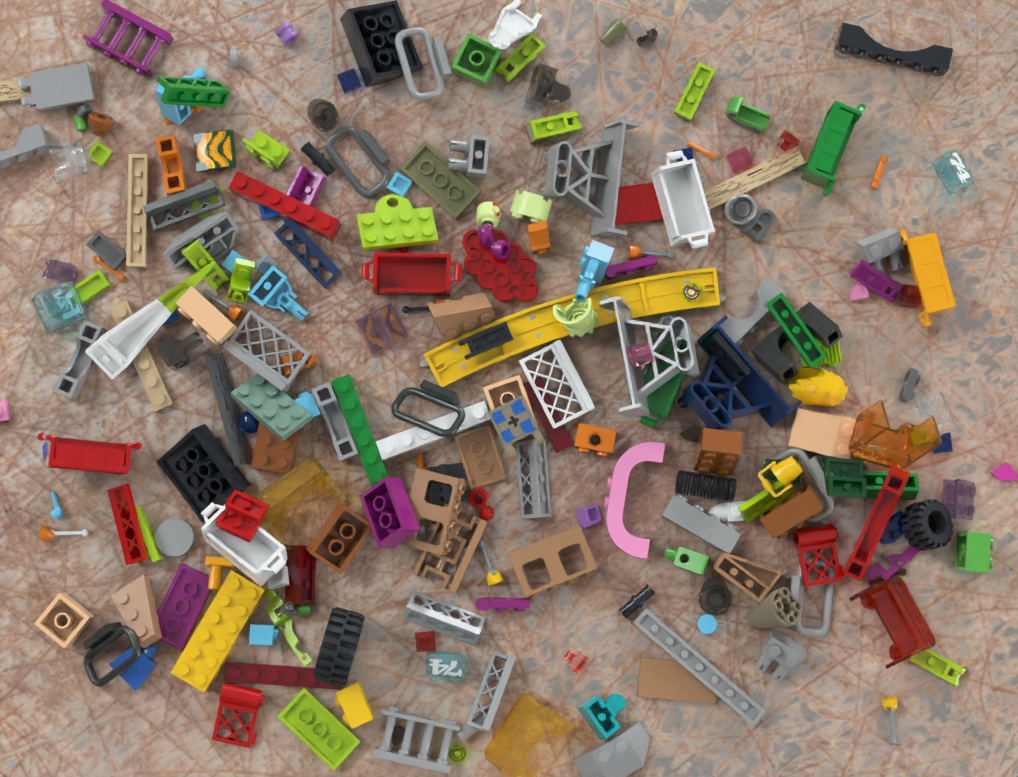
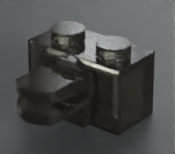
M540 63L534 67L524 102L539 108L547 106L549 99L563 103L570 98L571 90L567 85L555 81L558 69Z
M194 332L182 340L170 339L168 337L162 340L160 346L156 348L167 367L176 372L192 362L188 352L202 345L204 341L202 338L197 339L200 335L198 332Z

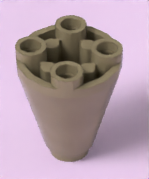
M782 587L771 592L760 604L754 607L747 615V622L752 628L790 627L798 622L802 605L789 592L788 588Z

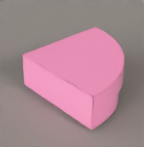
M860 282L853 286L849 295V301L870 298L868 288Z

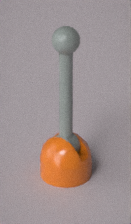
M629 245L628 260H637L641 255L666 256L669 259L674 257L672 251L667 253L645 252L636 245Z
M209 290L202 292L204 297H209L227 309L228 316L233 321L238 322L243 316L244 309L240 306L229 307L211 295Z

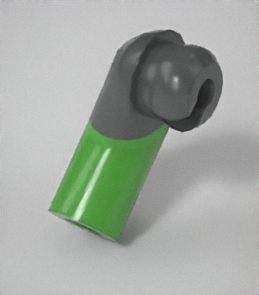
M89 104L79 105L74 115L78 132L87 130L84 118L86 114L89 115L92 112V107Z
M288 602L284 605V613L289 617L311 614V605L294 606L293 603Z

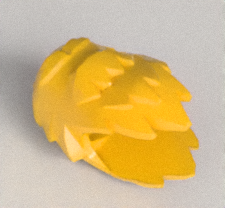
M797 368L798 374L789 380L788 388L793 392L791 395L807 406L824 408L837 406L845 400L848 387L845 386L840 376H836L832 371L828 372L823 368Z

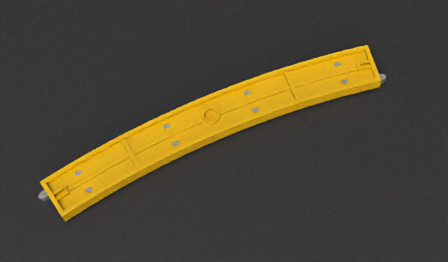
M714 267L649 276L590 289L585 303L588 298H591L592 309L598 314L596 317L598 324L594 325L593 329L617 323L615 311L603 309L599 306V301L621 296L630 306L632 320L672 312L719 307L726 297L719 295L717 270ZM686 285L700 290V294L696 299L689 300L684 296L683 290ZM575 294L525 309L461 335L423 354L425 359L420 363V366H430L439 386L445 388L502 360L569 337L570 334L565 330L564 324L554 317L553 306L560 305L565 310L568 305L574 303ZM504 322L507 323L514 339L513 341L465 360L464 356L471 352L467 343L459 346V341Z

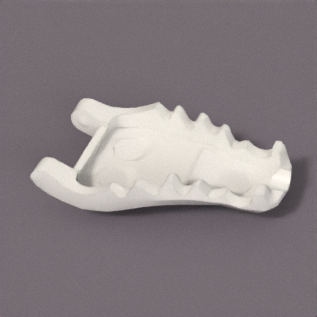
M514 0L510 5L502 9L493 31L488 36V41L496 49L504 50L517 39L531 34L543 16L537 13L533 19L529 18L517 9L521 1Z

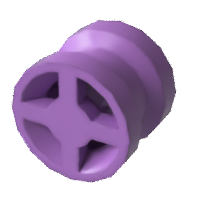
M290 22L282 24L275 32L278 37H281L284 46L293 43L299 37V33L293 30Z

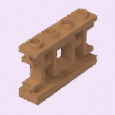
M445 503L442 507H448L449 504ZM473 516L470 524L456 519L457 528L452 538L460 541L461 544L454 560L444 555L431 553L439 557L436 567L433 568L425 565L424 570L420 571L428 551L420 550L423 553L420 559L416 558L412 566L413 574L424 579L427 571H432L445 577L442 584L443 588L456 593L488 523L476 516ZM440 522L431 524L428 531L430 537L428 542L425 540L424 542L433 545L440 544L443 529L439 536L436 535L441 524ZM474 523H477V528L466 549L464 546L467 540L458 537L462 526L472 530ZM460 558L462 561L452 583L449 584L448 581L451 576L442 572L446 562L456 565Z

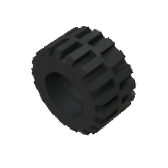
M929 499L912 503L905 508L906 511L903 512V519H901L903 524L902 532L904 531L905 539H908V543L910 546L913 545L914 549L925 551L946 546L952 539V527H954L951 520L952 516L949 515L948 508H945L942 502L939 503L936 499Z

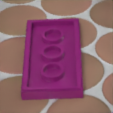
M183 563L180 564L157 612L162 636L159 640L184 650L212 591L208 589L209 575Z

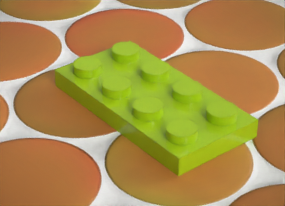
M305 687L277 716L333 771L361 742L350 729Z

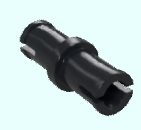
M307 142L301 148V151L312 160V164L314 166L317 165L327 177L335 171L336 168L324 158L325 155L319 153L310 142Z
M647 584L636 595L633 594L631 596L632 599L618 610L627 619L639 607L642 608V604L656 593Z

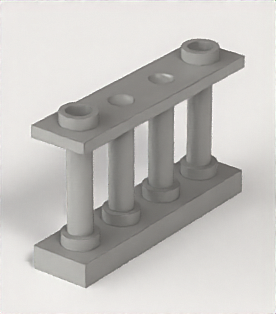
M389 706L388 709L384 708L383 714L389 715L382 745L375 747L373 757L450 774L452 764L448 763L447 757L453 730H460V725H457V721L446 719L443 722L399 712L400 708ZM396 717L407 719L402 747L398 752L392 751L390 747ZM415 721L427 724L421 752L418 753V756L410 755L409 751ZM434 726L446 728L440 756L437 758V761L429 759L428 755Z

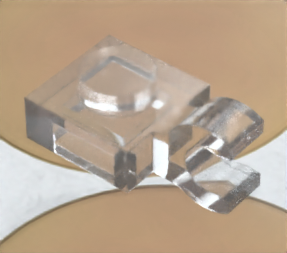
M248 465L243 470L248 481L252 484L256 482L259 485V493L262 496L267 495L263 491L264 486L267 485L271 489L274 488L272 483L266 481L251 465Z

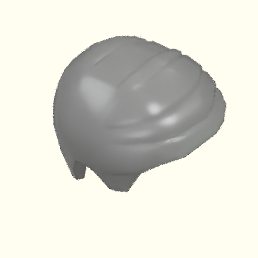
M747 194L735 195L725 204V216L733 224H747L754 219L757 213V204Z

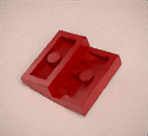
M235 489L225 503V510L215 523L216 528L250 543L258 531L269 505Z

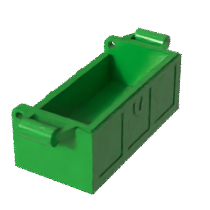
M835 101L826 113L801 175L802 180L825 188L822 192L823 197H828L832 193V186L836 180L834 177L854 125L866 109L864 104H860L855 109Z
M658 332L655 342L662 335V333ZM671 338L660 352V355L676 362ZM683 343L680 346V350L686 349L688 343ZM652 359L647 360L642 373L644 385L655 378ZM659 361L661 373L670 367ZM682 371L647 396L650 415L658 417L657 421L640 416V423L654 428L661 419L669 421V415L686 376Z

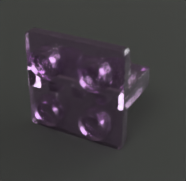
M943 479L942 503L945 508H948V513L952 516V519H973L975 514L973 503L976 495L974 482L962 479Z

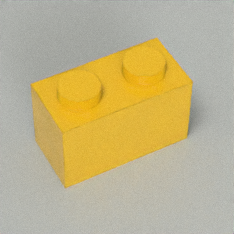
M359 682L336 692L335 701L339 708H343L345 713L342 715L344 722L347 726L350 725L351 729L374 719L372 710Z

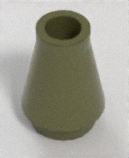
M616 18L610 22L599 39L607 46L624 35L627 28Z

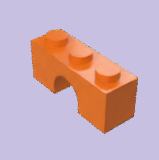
M174 134L155 138L158 156L164 169V175L162 176L166 194L171 196L187 190L188 187L178 139Z

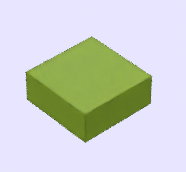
M96 141L86 156L103 168L114 153Z

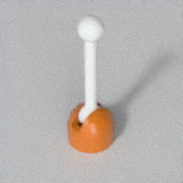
M41 526L40 528L41 541H50L55 535H82L86 537L89 534L87 529L82 531H55L51 526Z

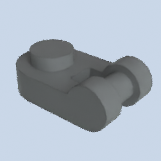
M769 209L759 211L742 232L745 235H750L753 238L752 241L757 244L774 224L775 214ZM755 225L761 228L759 232L753 229Z
M909 368L906 372L898 394L900 402L906 403L915 398L913 390L921 377L918 375V370Z

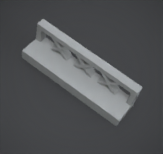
M535 440L516 442L521 519L551 517L546 440L541 445H538ZM528 445L527 456L523 454V446ZM526 465H528L530 468V473L528 474V476L525 474L524 470ZM528 484L531 486L529 495L526 493V486ZM529 503L532 505L533 514H528L527 506Z
M413 590L403 619L476 646L486 617ZM416 598L423 601L425 605L419 606L414 604L413 601ZM432 607H440L442 612H435ZM452 613L459 614V616H460L461 618H460V619H454V618L451 617L450 614H452ZM475 620L480 622L479 627L470 625L468 621Z
M493 651L466 725L486 733L490 731L516 656L511 654L507 656ZM495 656L506 660L504 668L497 671L493 664ZM496 675L498 684L489 689L486 682L487 678ZM489 693L492 701L490 705L482 707L480 697ZM481 711L485 718L482 726L471 722L474 714Z

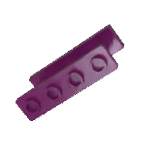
M103 0L101 5L105 10V16L92 38L86 34L83 35L86 45L93 50L100 49L103 51L102 54L110 59L113 57L118 59V62L126 68L129 66L135 68V72L143 77L145 75L152 77L153 73L148 66L161 44L163 45L165 42L171 45L174 40L172 35L109 0ZM116 16L121 19L122 23L110 44L106 46L100 43L99 40L111 19ZM133 25L138 28V33L125 55L115 51L127 28ZM150 34L154 37V42L142 63L139 64L131 58L144 36Z

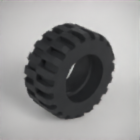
M339 607L332 609L313 674L317 681L339 687L346 686L365 620L363 614Z

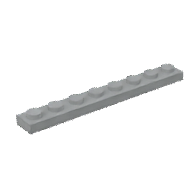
M645 608L633 622V624L752 726L766 712L648 609Z

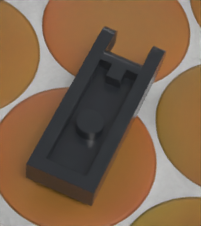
M504 322L458 343L459 346L467 343L471 353L464 357L465 360H468L514 339L507 323Z
M718 332L704 343L737 382L743 380V375L747 376L750 374L751 370Z

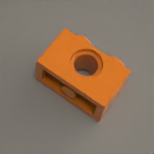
M579 423L574 447L578 448L577 451L589 453V450L597 451L596 455L607 457L608 454L613 453L617 430ZM591 436H598L600 444L597 446L591 445L589 441Z

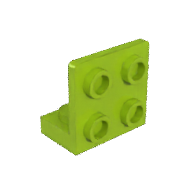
M258 130L251 141L245 138L242 140L247 153L255 159L259 157L263 161L262 163L269 169L274 167L279 170L291 153L289 149L261 130Z

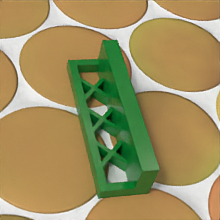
M158 76L156 80L165 88L161 101L167 105L225 108L231 92L218 80Z

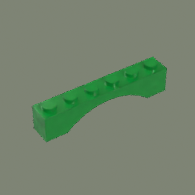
M348 374L331 382L372 487L385 477H389V474L371 432L353 380Z

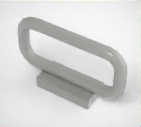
M421 27L400 31L395 37V46L410 95L419 101L441 96L445 89L444 80L449 79L451 75V69L441 37L432 41L429 32ZM413 35H421L424 38L437 82L436 90L426 93L416 91L402 44L403 38Z
M796 447L789 448L778 454L773 461L777 465L792 455L800 457L827 504L826 508L821 510L822 513L813 519L811 517L805 519L807 522H817L831 514L834 509L833 498L828 496L826 491L824 462L819 454L809 459L804 450Z
M809 558V559H805V560H806L808 563H811L812 560H813V558ZM817 559L813 566L824 568L826 563L821 559ZM799 565L797 576H786V588L802 605L804 585ZM829 566L826 570L827 577L832 579L835 577V572ZM834 582L826 584L822 627L819 629L802 627L801 611L798 622L793 625L799 634L820 637L827 633L831 622Z

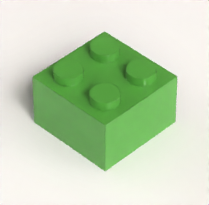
M468 33L451 66L452 73L486 89L502 57V50L496 49L490 43Z
M957 532L955 571L989 573V569L992 568L990 550L993 548V538H991L990 533Z

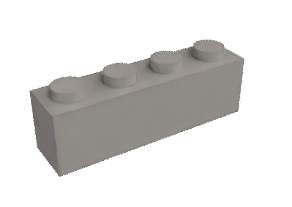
M679 494L677 497L671 496L661 517L722 552L728 554L732 552L741 536V533L737 532V527L730 523L728 525L721 523L722 519L712 513L710 516L704 513V508L697 504H694V506L688 504V499Z

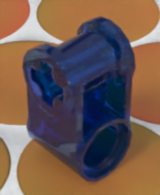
M902 510L897 511L890 517L879 543L884 545L894 543L905 534L904 531L902 532ZM885 532H889L888 539L885 538Z

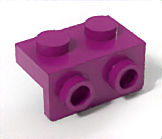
M300 165L294 174L290 187L286 191V195L313 207L327 178Z

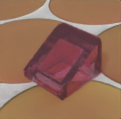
M746 146L727 155L733 173L751 167L753 164Z
M648 342L627 346L631 362L635 367L654 361Z

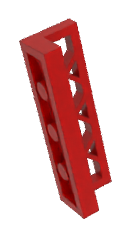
M130 484L109 489L107 492L125 563L130 565L143 562V560L148 559Z

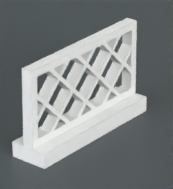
M561 340L519 360L553 429L595 409ZM549 350H552L555 356L553 364L542 360L543 354ZM529 360L539 362L536 372L528 370L525 362ZM540 363L552 366L549 376L537 373ZM553 367L562 370V380L550 377ZM536 376L547 379L544 389L536 387L534 383ZM549 380L560 383L557 393L546 390ZM562 384L571 387L572 393L570 397L559 394ZM538 390L543 391L542 397ZM545 392L556 396L553 406L545 404L543 400ZM558 397L569 400L566 410L555 407ZM571 401L579 403L582 411L576 414L569 412L568 409ZM554 409L565 413L563 420L556 424L552 418Z

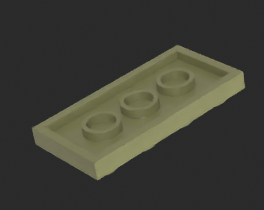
M424 141L400 167V171L456 220L477 198L481 190L458 170H447L448 161Z

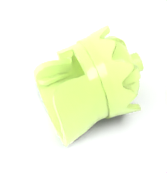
M588 298L586 303L573 299L574 303L568 305L565 310L560 305L553 306L554 317L564 324L565 330L568 331L572 338L574 335L583 337L585 333L592 334L593 326L598 324L596 318L598 314L592 309L591 298Z

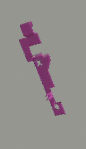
M912 545L904 553L892 554L886 558L893 565L888 571L877 562L864 575L870 581L877 575H880L886 581L919 553L920 550L914 549ZM899 560L901 561V563H903V564L900 565V567H899V564H897V562H899Z

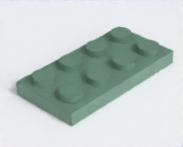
M258 373L230 392L231 398L281 441L287 439L312 420L311 414Z

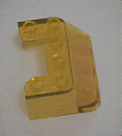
M524 693L518 697L486 746L485 758L507 777H537L536 772L525 763L544 733L548 731L555 737L562 738L569 733L574 724L535 696Z

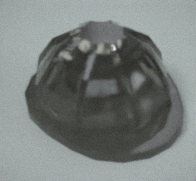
M314 99L309 103L307 113L313 126L321 132L333 130L336 124H338L339 118L335 105L324 99Z
M708 579L701 587L699 604L705 613L713 616L722 615L731 605L730 592L726 584L720 579Z

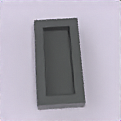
M100 231L86 244L115 270L126 260V254Z

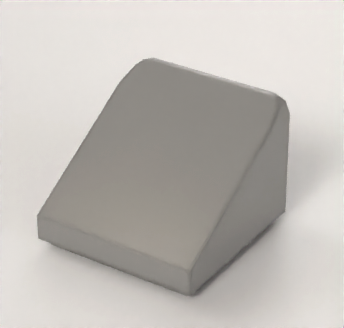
M264 252L256 263L255 269L264 275L272 265L277 267L279 263L267 252Z

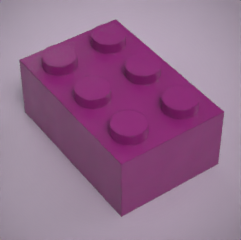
M385 477L360 495L378 547L393 549L420 531L402 479Z

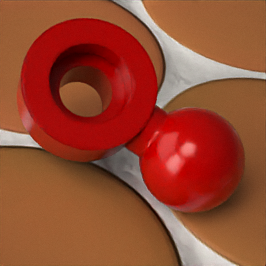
M474 488L469 494V502L472 506L480 508L479 516L482 520L490 521L494 517V509L486 504L489 500V494L484 488Z

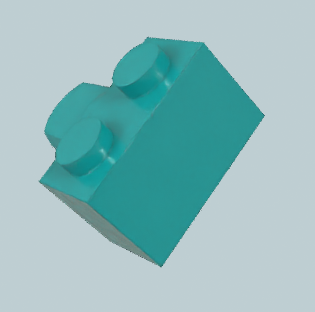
M611 694L603 701L599 695H593L576 708L598 739H607L621 728L614 717L626 707V700L620 694Z

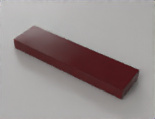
M542 377L536 378L534 382L536 387L544 389L545 384ZM530 382L523 384L555 453L573 446L564 424L553 429ZM538 390L542 397L543 391ZM545 392L543 398L545 404L553 406L554 403L550 394ZM554 409L552 418L556 424L562 420L558 411Z

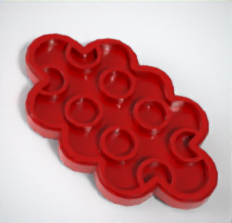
M470 230L465 233L462 245L468 255L464 260V267L468 274L477 277L481 288L492 290L493 296L500 302H508L514 297L521 302H531L538 295V285L533 279L537 268L536 263L531 257L523 255L522 247L519 244L509 242V254L505 260L495 258L490 249H487L480 243L478 230ZM500 230L492 231L495 242L498 240L508 241V237L504 232Z

